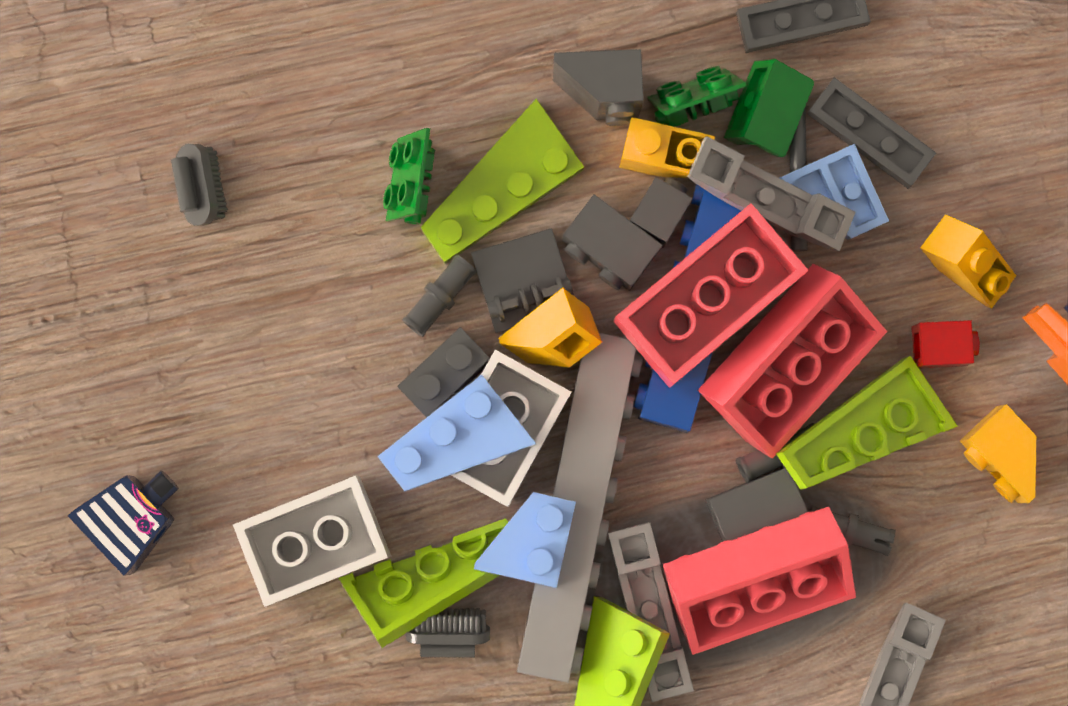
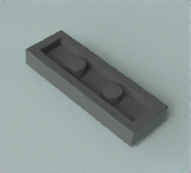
M775 0L740 8L736 12L745 53L865 27L871 22L865 0Z
M835 77L807 113L849 146L855 144L861 155L907 189L914 184L936 154L935 151Z

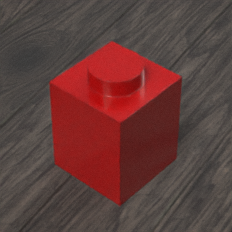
M972 320L920 322L911 327L913 360L918 368L964 367L973 364L974 356L979 354V335L976 330L972 331Z

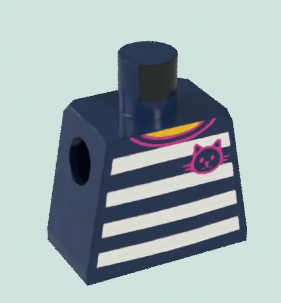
M162 470L145 486L136 477L126 475L73 510L68 517L123 576L132 575L138 570L173 523V516L162 504L179 487Z

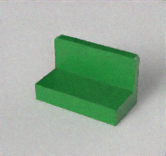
M777 59L754 61L746 80L747 86L742 90L723 138L736 145L754 144L776 157H785L813 89L814 80Z

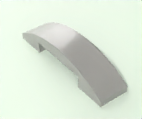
M704 137L687 176L689 179L717 198L741 211L752 203L764 219L777 229L836 252L840 251L856 213L855 211L821 194L811 195L744 161L745 155L709 137Z
M646 522L608 532L627 611L670 633L648 686L651 701L655 702L694 691L665 586L651 523Z
M904 603L878 655L859 706H909L926 660H931L946 620L911 604Z

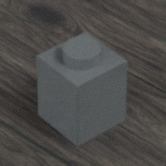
M655 177L630 221L662 244V248H664L693 198L686 195L688 189L678 181L666 177L663 181Z

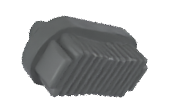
M185 144L179 149L176 158L171 159L180 212L184 213L187 221L194 226H205L214 220L225 218L224 212L228 211L227 204L224 202L226 199L223 197L224 192H222L221 178L219 177L220 168L217 161L218 157L216 156L217 151L213 150L212 147H204L201 144Z
M446 608L437 615L428 617L421 625L406 633L405 639L410 643L421 645V657L475 658V645L483 644L490 640V627L486 625V610H481L480 608H465V610L463 608H455L454 610L450 608L448 610Z

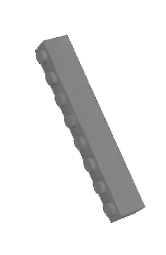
M599 333L602 343L580 359L553 491V497L576 502L557 588L534 584L517 667L518 673L569 683L571 673L579 674L584 649L576 647L579 630H588L592 606L586 605L585 599L588 587L596 589L601 563L593 562L596 545L605 546L609 521L603 520L602 515L605 502L611 504L614 502L618 478L610 477L613 461H622L626 436L619 435L622 418L630 420L635 394L627 393L630 377H639L643 356L636 351V348L627 338Z

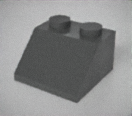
M641 49L554 53L553 82L596 120H606V125L609 126L629 125L631 117L639 118L644 101Z

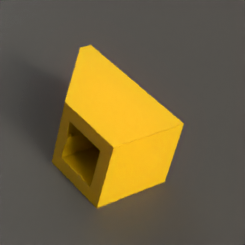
M631 117L619 168L658 177L688 178L687 176L704 137L714 140L715 136Z
M946 214L920 247L938 271L990 309L1008 291L1010 284L1016 277V274L982 230Z
M564 288L556 292L498 338L502 346L527 363L568 368L602 343L590 308Z
M1007 404L996 406L960 440L967 449L964 455L974 467L980 471L986 469L996 479V482L993 484L994 488L1008 502L1012 503L1015 500L1017 503H1030L1035 498L1037 436Z

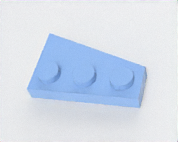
M480 375L377 457L402 489L408 491L536 445V443L483 375Z

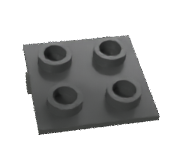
M552 228L471 252L495 333L511 329L562 288L574 295Z

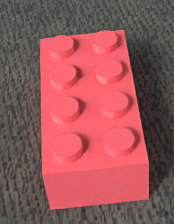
M750 203L619 313L613 322L670 388L809 270L752 203Z
M815 264L809 267V271L799 278L698 389L700 394L747 443L772 459L888 332L841 276Z
M829 506L814 512L804 513L786 522L764 527L757 532L734 540L721 542L717 546L691 555H684L674 561L663 564L675 612L692 655L856 598L849 547Z

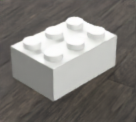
M495 350L481 375H483L528 432L536 445L457 472L451 476L509 507L570 397L571 391Z
M353 476L233 524L264 607L391 557L360 476Z

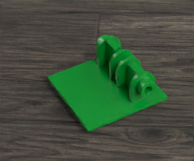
M719 66L699 71L696 73L697 79L681 84L680 81L665 83L657 87V93L648 96L647 99L659 110L654 112L657 123L676 127L689 122L685 108H687L692 121L697 119L694 106L696 104L699 105L704 116L709 115L706 101H708L712 113L732 107L733 101L739 100L737 90L746 87V82L727 69L721 70Z
M424 128L397 138V142L391 148L389 165L393 168L391 184L386 187L383 197V207L387 209L386 221L390 222L404 218L405 223L420 225L422 217H426L429 196L421 193L430 192V187L423 185V180H431L432 174L425 172L432 171L435 149L432 148V140H429L431 128Z

